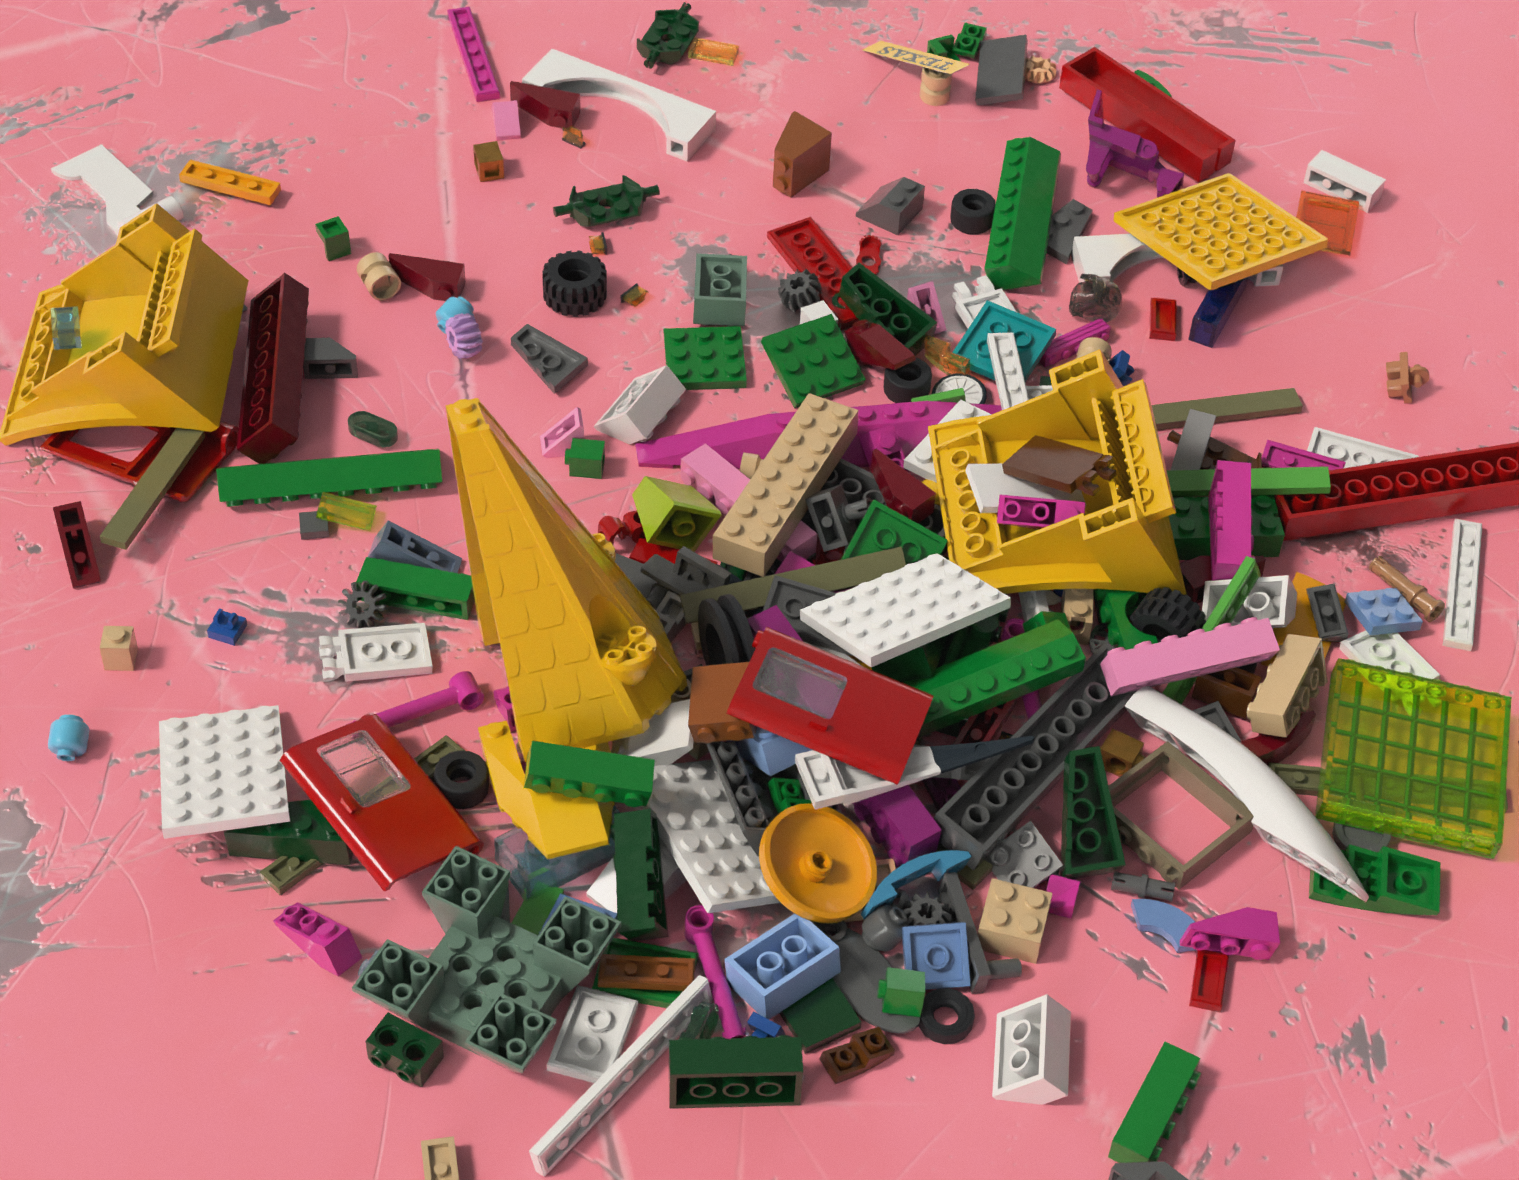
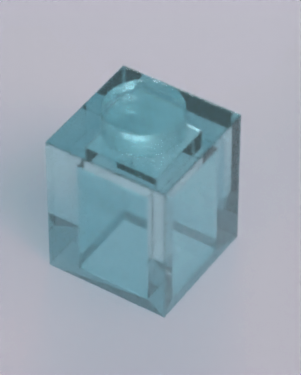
M78 306L50 308L54 350L82 348Z

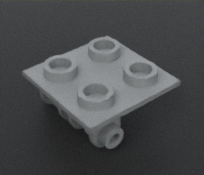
M1031 820L1004 839L985 859L993 865L992 872L998 880L1035 888L1043 881H1049L1050 875L1059 876V869L1064 867Z

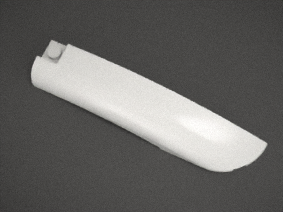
M1144 686L1132 695L1125 707L1138 726L1160 740L1170 742L1179 751L1192 758L1226 786L1250 810L1254 816L1251 823L1264 842L1365 902L1368 900L1369 896L1358 876L1325 828L1292 789L1260 758L1214 723L1150 686Z

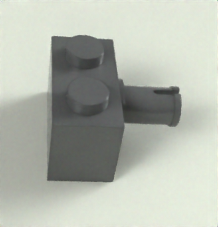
M841 484L818 491L805 499L824 552L849 545L857 530L854 520L864 517L868 509L866 507L872 502L870 498L848 504Z

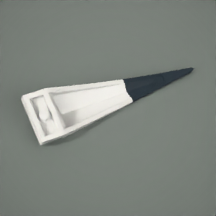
M1025 736L966 744L913 747L898 785L815 750L795 754V763L814 809H819L839 803L846 806L1030 745L1034 742L1035 737Z

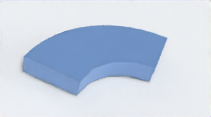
M1132 899L1131 908L1138 931H1151L1163 936L1173 945L1176 953L1196 951L1191 947L1180 946L1181 937L1189 925L1195 922L1189 915L1161 901Z

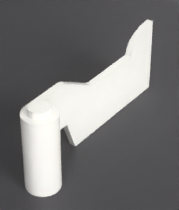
M102 144L51 168V172L59 178L70 181L82 179L106 202L107 224L117 235L119 234L120 227L153 206L151 205L143 210L139 209L153 196V191ZM170 196L157 203L176 220L183 219V211L174 197Z

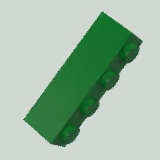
M366 557L356 581L361 588L362 582L368 580L369 590L374 585H379V590L375 594L377 596L386 594V598L380 600L379 604L468 620L475 602L471 575L435 568L431 569Z
M532 741L527 755L524 788L532 789L537 793H560L569 798H593L602 803L610 801L625 803L629 807L647 806L653 789L655 760Z
M1166 1041L1163 1043L1112 1140L1108 1158L1118 1163L1158 1162L1163 1148L1159 1146L1162 1139H1170L1176 1126V1122L1172 1120L1176 1113L1182 1115L1189 1100V1097L1185 1096L1188 1088L1193 1091L1195 1090L1202 1073L1197 1071L1200 1062L1199 1057Z

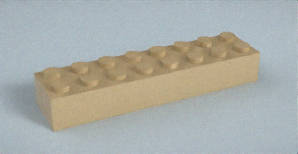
M810 393L806 396L713 534V559L762 577L766 575L808 510L805 499L821 490L856 436L858 427L857 409Z

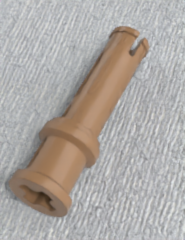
M1382 556L1374 558L1370 563L1369 570L1378 575L1392 588H1397L1412 608L1415 607L1424 615V619L1427 622L1434 621L1444 610L1445 603L1442 600H1436L1432 597L1425 586L1416 585Z

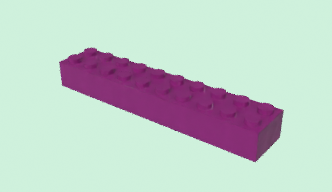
M777 605L747 619L754 639L758 630L764 632L765 628L769 627L802 641ZM766 654L760 667L761 683L764 686H768L775 697L826 719H830L833 716L842 694L832 680L769 654ZM909 785L852 803L857 817L861 821L865 820L870 827L873 839L876 843L883 845L887 851L888 859L893 858L896 868L919 856L937 851L942 830Z

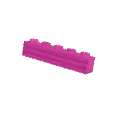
M1100 318L1053 339L1039 362L1046 368L1063 359H1067L1077 354L1080 343L1087 338L1096 337L1106 341L1109 339L1111 327Z

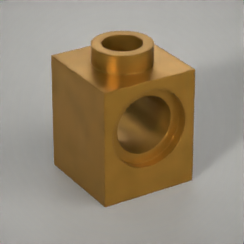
M498 142L474 144V165L480 182L504 179V162Z
M1112 728L1100 747L1105 771L1121 777L1146 758V756L1142 755L1144 742Z

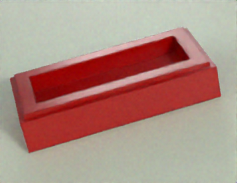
M1151 297L1149 339L1175 341L1176 300Z
M1197 950L1189 1006L1221 1012L1229 955L1209 950Z

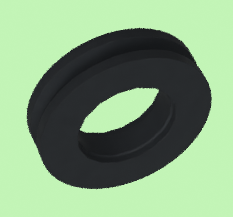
M731 594L720 596L717 601L712 598L702 600L698 609V628L706 666L750 662L756 649L752 647L754 638L746 615L737 599ZM759 669L757 673V678L761 687V674Z

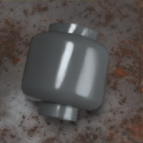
M889 905L878 906L862 923V938L864 942L875 951L888 952L902 941V926H908L906 923L907 916L898 907H891Z

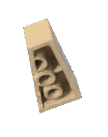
M1288 634L1283 645H1279L1280 650L1277 652L1273 664H1269L1264 682L1259 684L1257 695L1247 708V718L1251 720L1252 732L1287 738L1300 720V711L1306 712L1309 708V698H1316L1318 696L1319 688L1317 687L1325 686L1328 682L1322 638Z

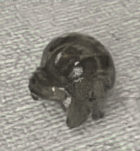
M1081 274L1080 278L1086 281L1077 283L1072 290L1069 313L1072 317L1079 316L1089 322L1097 319H1103L1106 323L1110 322L1118 315L1122 307L1120 288L1111 280L1101 278L1098 275Z

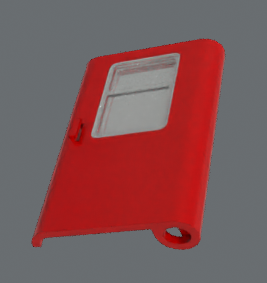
M766 627L764 632L758 630L752 647L756 649L733 695L726 714L898 785L934 696L769 627Z
M377 714L364 715L357 721L289 748L280 758V762L384 892L390 890L391 886L397 881L445 860L455 846L475 855H478L484 847V843Z

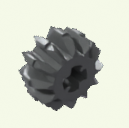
M796 269L795 274L787 273V279L780 280L781 287L778 288V294L782 304L786 308H790L793 313L799 308L801 310L802 307L814 304L813 302H820L822 286L815 273L811 274L807 269L801 273Z
M368 580L362 582L361 588L357 582L351 583L352 591L347 588L342 590L343 595L348 599L338 600L339 605L346 606V609L340 611L339 614L344 616L349 613L350 617L346 621L348 625L353 624L357 619V628H363L365 622L368 627H374V619L378 621L384 619L378 610L384 611L388 609L387 605L379 604L380 600L386 598V594L378 596L375 594L379 590V585L377 584L369 590ZM362 597L364 602L369 604V608L364 609V612L361 611L362 608L360 606H357V602L362 600Z
M928 892L924 898L915 893L912 901H905L902 911L907 916L906 923L908 926L952 923V917L949 914V904H941L940 896L935 899L930 898Z

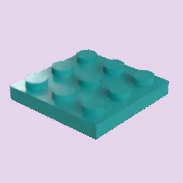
M987 300L951 353L950 362L995 380L987 344L988 333H1014L1026 382L1055 338L1056 329Z

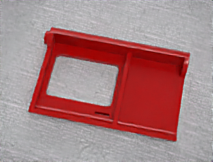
M220 421L219 428L212 432L205 431V439L165 496L183 503L189 501L235 449L239 428ZM141 426L158 434L131 462H126L70 441L80 429L53 433L40 448L44 452L136 485L176 428Z

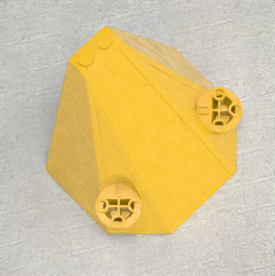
M478 398L461 399L454 404L445 405L479 630L485 646L500 643L518 742L524 761L527 762V755L532 741L585 748L644 733L650 727L649 720L654 714L661 715L672 703L671 696L676 690L682 692L687 686L686 675L667 638L658 613L615 563L616 553L613 544L605 540V535L601 533H590Z

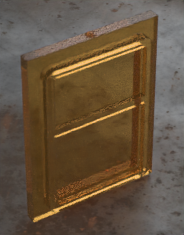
M1301 190L1296 218L1328 238L1327 248L1321 251L1350 256L1360 202Z

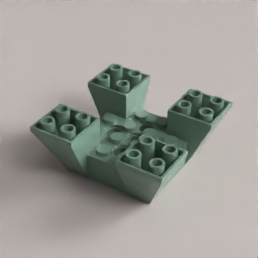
M455 846L422 891V896L442 927L445 936L429 958L387 939L352 986V991L429 1032L512 1072L523 1074L556 1024V1019L551 1017L561 1000L591 972L621 927V922L565 896L540 934L536 935L501 918L510 870Z

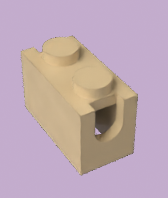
M1063 589L1061 613L1066 614L1069 626L1076 627L1080 625L1081 621L1083 622V629H1071V631L1074 633L1079 644L1088 645L1093 624L1094 589Z

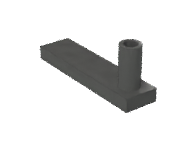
M957 872L945 873L938 889V894L941 897L942 904H949V914H951L952 923L966 922L970 973L969 988L971 994L984 993L989 980L1020 977L1022 966L1018 958L986 961Z

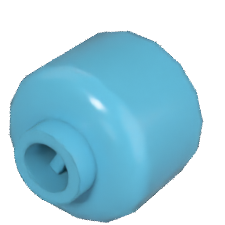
M461 296L458 298H448L436 311L437 327L446 334V321L450 317L461 313H469L471 316H474L473 306Z
M61 715L59 719L50 725L48 749L56 754L59 760L74 761L75 757L82 756L87 751L89 726L79 716Z

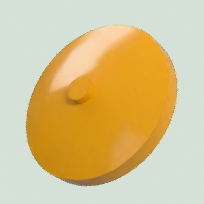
M813 804L794 805L779 813L769 823L762 835L759 847V860L764 879L775 897L796 915L818 923H836L852 917L868 903L877 881L875 856L862 831L842 813L829 807L814 809Z

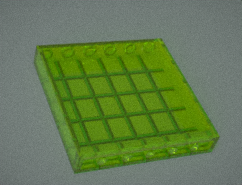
M1338 658L1330 676L1315 817L1329 822L1494 859L1503 844L1512 697L1501 695L1497 692L1474 689L1466 685L1443 682L1439 679L1421 677L1408 672L1390 670L1382 666L1359 663L1351 659Z

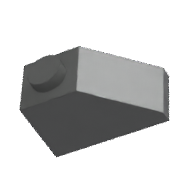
M306 338L305 360L303 362L305 379L358 378L355 354L332 338Z

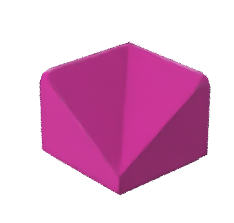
M1050 875L1046 889L1047 892L1053 893L1049 913L1072 918L1080 881Z

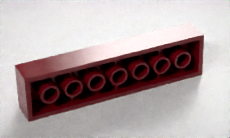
M283 273L251 300L237 451L258 464H265L269 460L276 458L282 450L289 445H293L299 437L298 428L301 415L300 402L302 398L301 389L303 362L305 360L304 349L306 325L308 322L309 288L287 273Z

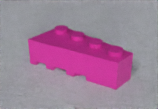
M1218 460L1208 495L1212 581L1233 579L1246 556L1255 559V556H1251L1254 545V536L1251 535V463Z

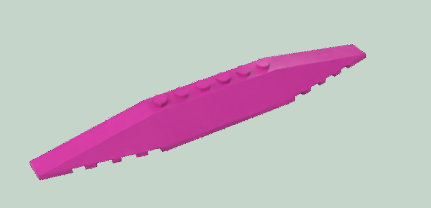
M917 401L851 407L858 410L857 434L843 454L842 459L860 468L870 467L859 436L893 424L904 457L906 458L929 434L928 426L938 424L957 402ZM969 403L990 414L1002 411L1001 405ZM796 412L766 414L636 443L638 466L673 469V465H681V458L700 446L707 444L736 469H740L744 452L759 454L761 459L767 456Z

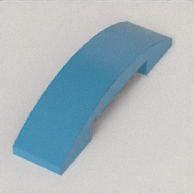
M948 850L929 853L906 862L891 872L879 884L865 905L861 916L865 919L878 906H890L897 896L896 889L930 872L933 873L939 882L943 879L945 873L962 870L972 856L968 851Z

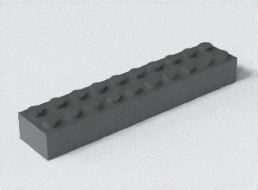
M1105 642L1085 662L1082 672L1072 675L1011 737L1034 736V742L1030 745L991 757L933 818L942 830L939 843L948 850L968 851L972 857L966 865L973 871L1064 777V759L1067 754L1072 750L1092 747L1127 711L1125 705L1136 691L1111 696L1100 663L1108 655L1107 652L1115 649L1108 642Z

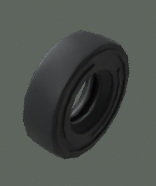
M950 988L935 989L924 997L919 1028L926 1037L934 1042L941 1044L957 1043L965 1039L972 1030L975 1019L973 1005L967 996L957 990ZM940 1007H949L957 1013L958 1020L951 1025H943L936 1021L934 1012Z

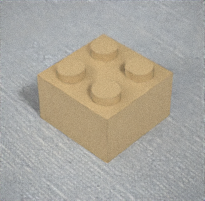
M992 878L978 929V937L983 951L1005 957L1018 958L1019 960L1036 964L1053 893Z

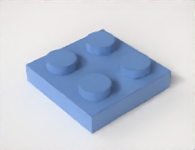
M1397 588L1363 590L1347 593L1346 605L1369 635L1417 631L1421 629L1422 619Z
M966 922L902 926L904 969L925 972V990L970 986Z

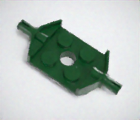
M684 2L678 10H656L655 20L641 40L637 38V50L643 58H647L644 61L646 68H653L655 62L671 65L679 61L699 31V21L688 14L691 10L689 3L686 5V2Z
M622 175V183L578 193L576 192V186H573L569 203L554 206L553 214L555 217L569 214L580 226L584 227L632 218L642 214L643 203L646 201V197L660 195L658 185L641 187L640 184Z

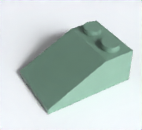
M696 253L693 324L745 326L747 256Z

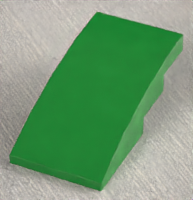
M1349 844L1346 850H1341L1367 892L1369 898L1366 902L1310 869L1309 899L1338 906L1384 913L1438 915L1440 912L1441 862L1385 846H1382L1379 852Z

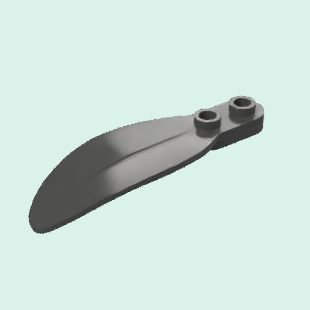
M811 921L839 946L841 972L832 978L855 1013L864 1021L875 1027H880L883 1031L905 1034L915 1030L919 1026L920 1017L882 1012V999H877L879 979L885 980L887 967L892 968L879 951L871 949L864 942L862 935L848 928L845 921L836 923ZM832 931L835 935L830 936L827 935L825 932Z

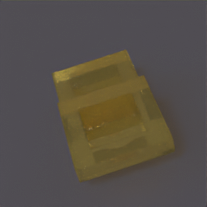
M929 335L925 337V356L936 368L947 375L957 373L970 375V359L952 353L951 343Z

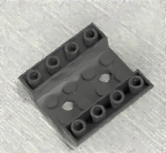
M715 741L707 743L706 745L742 833L756 855L759 856L762 835L769 823L778 815L770 795L769 781L772 778L797 779L800 781L803 798L811 800L796 764L769 776L750 762L743 761L735 742ZM838 804L827 806L841 813Z

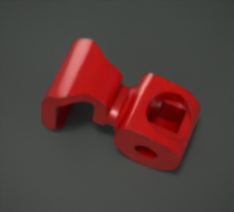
M637 510L626 513L623 516V521L613 516H605L598 523V533L605 535V540L612 543L613 546L616 535L619 536L620 540L629 536L635 543L638 542L639 538L646 539Z

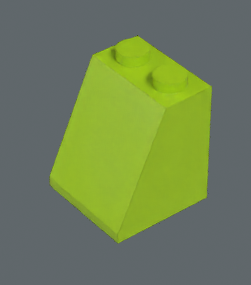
M645 476L632 494L647 543L681 549L685 546L695 552L721 517L720 510L690 485Z

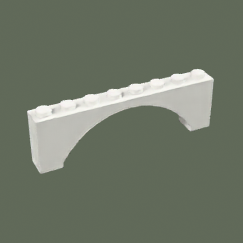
M553 48L522 78V83L578 93L580 96L616 99L641 109L650 115L665 133L666 154L686 162L689 161L716 130L715 110Z
M1132 234L1074 237L1071 253L1083 296L1108 295L1111 283L1127 269L1148 260L1164 258ZM1281 264L1246 278L1251 280L1255 287L1279 285L1284 266Z

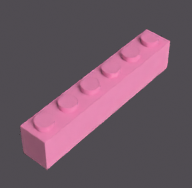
M707 444L700 446L681 458L680 476L686 485L693 486L726 516L750 479ZM800 521L777 556V559L783 562L790 551L807 559L816 553L817 533Z
M1251 617L1241 621L1239 625L1231 626V623H1224L1215 627L1212 631L1205 632L1204 629H1198L1188 633V636L1178 638V635H1171L1163 638L1159 643L1152 644L1151 641H1145L1129 650H1125L1124 647H1118L1107 652L1108 655L1100 663L1110 695L1115 696L1139 690L1144 686H1158L1270 660L1280 649L1269 618L1258 620L1257 617Z

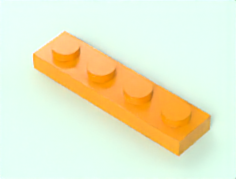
M191 159L179 174L180 182L267 205H271L281 191L280 182Z

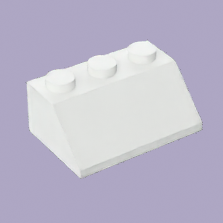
M667 365L636 377L593 427L597 431L627 444L637 441L645 442L654 434L652 430L655 426L660 425L666 420V413L680 403L681 399L679 397L686 388Z
M1289 575L1259 577L1233 619L1231 626L1239 625L1241 621L1247 618L1257 617L1258 620L1269 618L1272 628L1286 627L1295 618L1297 592ZM1232 579L1205 581L1202 611L1206 615V621Z
M1048 994L997 1013L992 1091L994 1099L1043 1105L1068 1096L1071 1011Z

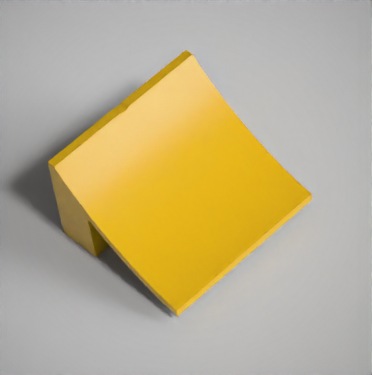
M156 203L120 227L115 246L63 279L61 285L39 292L1 426L0 442L7 446L24 439L45 434L109 426H157L206 432L216 430L220 424L233 360V350L236 345L249 280L201 241L203 235L198 230L193 229L189 231Z
M1101 350L1050 369L1049 373L1053 388L1050 392L992 415L953 420L928 426L945 537L948 540L949 561L1004 594L1052 589H1108L1149 593L1155 588L1163 589L1164 587L1170 588L1172 591L1175 589L1181 591L1183 595L1186 594L1169 515L1175 514L1176 509L1147 385L1142 379L1123 387ZM1035 435L1103 455L1114 456V462L1108 467L1116 470L1117 475L1111 481L1097 475L1092 483L1099 485L1100 491L1094 496L1081 491L1086 502L1085 514L1081 513L1042 529L997 524L998 513H980L965 471L968 464H1003Z

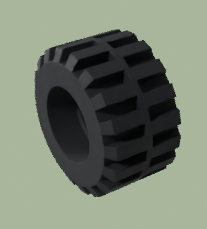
M578 250L577 252L566 251V253H558L556 257H551L548 259V263H545L543 266V298L546 301V305L552 308L554 312H561L565 316L573 315V317H578L581 314L583 316L589 315V312H595L598 310V307L604 305V300L607 298V270L604 262H601V259L597 256L593 257V254L589 252L583 253V251Z
M1164 587L1163 589L1155 588L1153 591H1150L1131 614L1129 622L1137 630L1156 636L1159 643L1163 638L1171 635H1178V638L1188 636V633L1202 629L1206 623V615L1203 611H1200V606L1196 602L1194 603L1188 595H1183L1181 591L1176 589L1172 591L1170 588Z

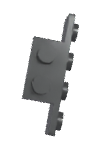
M685 546L677 552L675 564L658 554H654L641 566L640 570L644 575L679 595L728 585L731 573Z

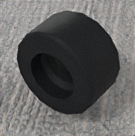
M965 189L958 192L951 204L950 219L952 225L957 230L967 234H981L992 228L996 205L995 199L991 194L980 189Z
M919 358L896 370L886 368L883 384L884 393L894 403L911 402L912 398L929 395L932 380L931 368Z
M462 750L450 752L442 757L435 766V785L455 809L474 807L487 796L489 772L486 762L480 755ZM458 777L471 778L468 782L463 783L452 781Z

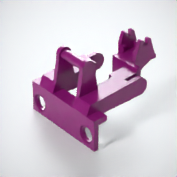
M1097 90L1088 117L1090 140L1086 164L1088 185L1091 187L1099 186L1110 165L1148 180L1151 183L1156 180L1157 198L1178 191L1183 187L1184 173L1166 169L1159 162V151H1157L1154 142L1104 123L1102 91Z

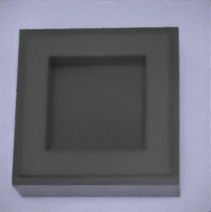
M327 510L299 513L301 540L329 537Z

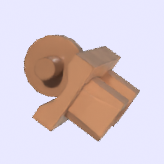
M1400 352V361L1386 362L1388 378L1386 381L1389 398L1403 396L1404 404L1412 403V385L1420 388L1426 384L1430 377L1428 369L1419 364L1410 368L1408 365V352Z

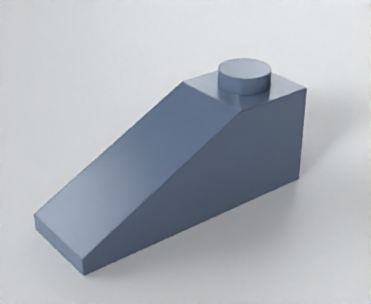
M389 520L375 536L368 554L370 558L412 564L431 569L435 568L458 573L463 559Z

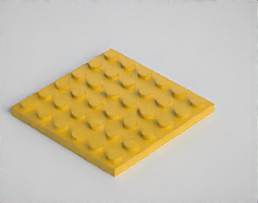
M1230 173L1115 212L1113 220L1124 230L1210 291L1327 248L1328 238Z

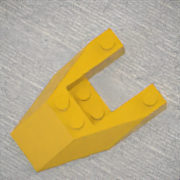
M507 720L478 727L483 757L487 764L499 810L502 813L506 812L512 818V823L527 834L528 840L547 859L609 845L613 820L612 811L615 802L602 803L587 797L569 798L560 793H537L532 789L524 788L525 774ZM608 742L583 748L611 753Z

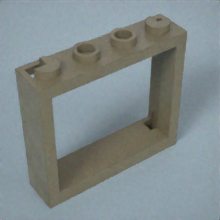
M1168 741L1109 785L1121 843L1127 845L1144 863L1149 864L1159 872L1165 881L1176 882L1175 887L1178 890L1250 834L1253 829L1251 821L1254 816L1247 806ZM1160 771L1166 773L1231 827L1184 865L1115 808L1117 804Z

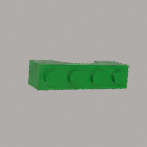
M1094 589V598L1099 601L1101 607V620L1103 623H1106L1108 628L1110 645L1114 646V648L1124 647L1125 650H1129L1145 641H1151L1152 644L1158 643L1156 636L1137 630L1127 619L1126 612L1135 607L1140 592Z

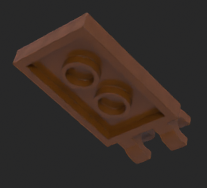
M1038 435L1031 438L1002 464L1004 474L1070 494L1076 489L1081 490L1090 496H1094L1100 491L1099 485L1092 483L1097 475L1108 481H1111L1117 475L1116 470L1108 467L1114 462V456L1103 455Z

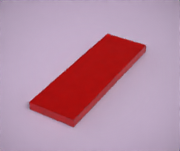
M811 217L767 231V239L794 272L798 269L802 273L807 269L811 274L815 273L818 277L819 283L822 286L820 301L824 300L838 318L840 330L852 327L855 322L859 321L841 297L837 299V302L846 309L835 307L832 303V297L840 291L842 277L852 269V266Z

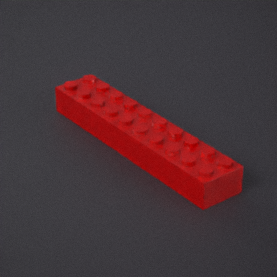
M1519 442L1329 470L1330 494L1274 495L1278 509L1277 517H1280L1285 535L1283 541L1519 505Z

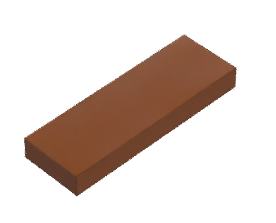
M602 954L599 962L598 987L684 991L694 981L695 959Z

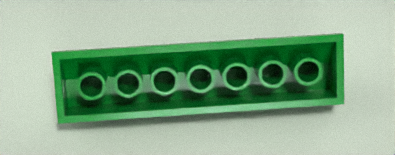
M1032 137L1015 138L1008 140L1006 143L984 268L995 290L1001 288L1007 290L1042 284L1061 152Z
M439 448L220 467L216 469L219 502L226 501L227 507L243 505V500L254 499V504L271 503V497L281 496L282 502L299 500V495L310 494V499L327 498L326 492H338V497L355 495L354 490L365 489L366 494L382 493V487H393V492L410 490L409 485L420 484L421 489L437 488V483L442 482Z
M1057 619L938 667L931 678L904 681L902 683L934 696L918 738L1080 673L1084 669L1086 657L1074 633Z

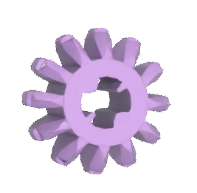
M461 313L450 317L446 321V340L454 356H457L459 359L473 357V355L478 354L482 350V332H480L479 324L476 323L474 316H471L469 313Z

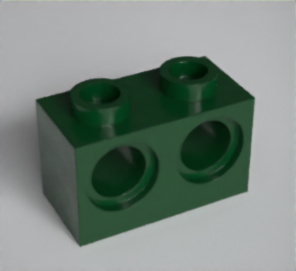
M387 1012L365 1041L367 1057L373 1065L378 1068L385 1067L395 1072L404 1082H413L421 1087L444 1058L442 1040ZM388 1043H394L392 1046H384ZM416 1057L422 1058V1059H420V1060H418V1061H412V1060H411V1059L416 1058Z

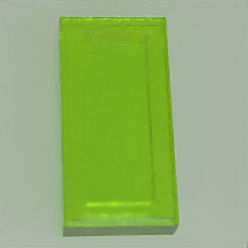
M322 492L316 518L371 531L377 506Z

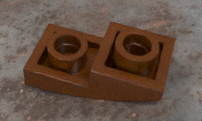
M876 1027L852 1035L850 1042L822 1051L819 1060L834 1083L837 1084L862 1074L894 1055L895 1049L881 1028Z

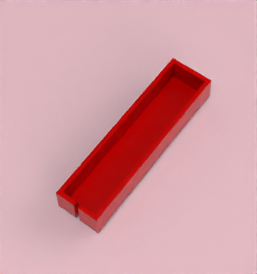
M1093 47L1062 65L1059 85L1061 90L1089 109L1092 108L1097 90H1101L1104 119L1119 129L1137 134L1141 138L1154 142L1160 157L1197 182H1201L1212 175L1214 170L1217 172L1231 163L1236 142L1234 138L1098 48Z

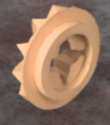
M1032 55L1030 59H1026V80L1034 83H1046L1055 78L1056 64L1052 63L1050 58L1043 59L1042 56L1036 58Z

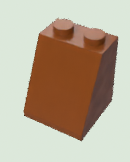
M797 111L792 112L774 149L773 187L792 198L828 172L832 132Z
M749 662L693 667L688 727L695 743H712L727 740L740 741L742 739L755 738L757 726L726 714ZM756 675L753 688L762 692Z

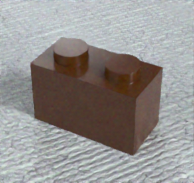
M1237 667L1197 676L1191 698L1206 704L1219 701L1224 711L1246 719L1248 705L1254 701L1262 677Z

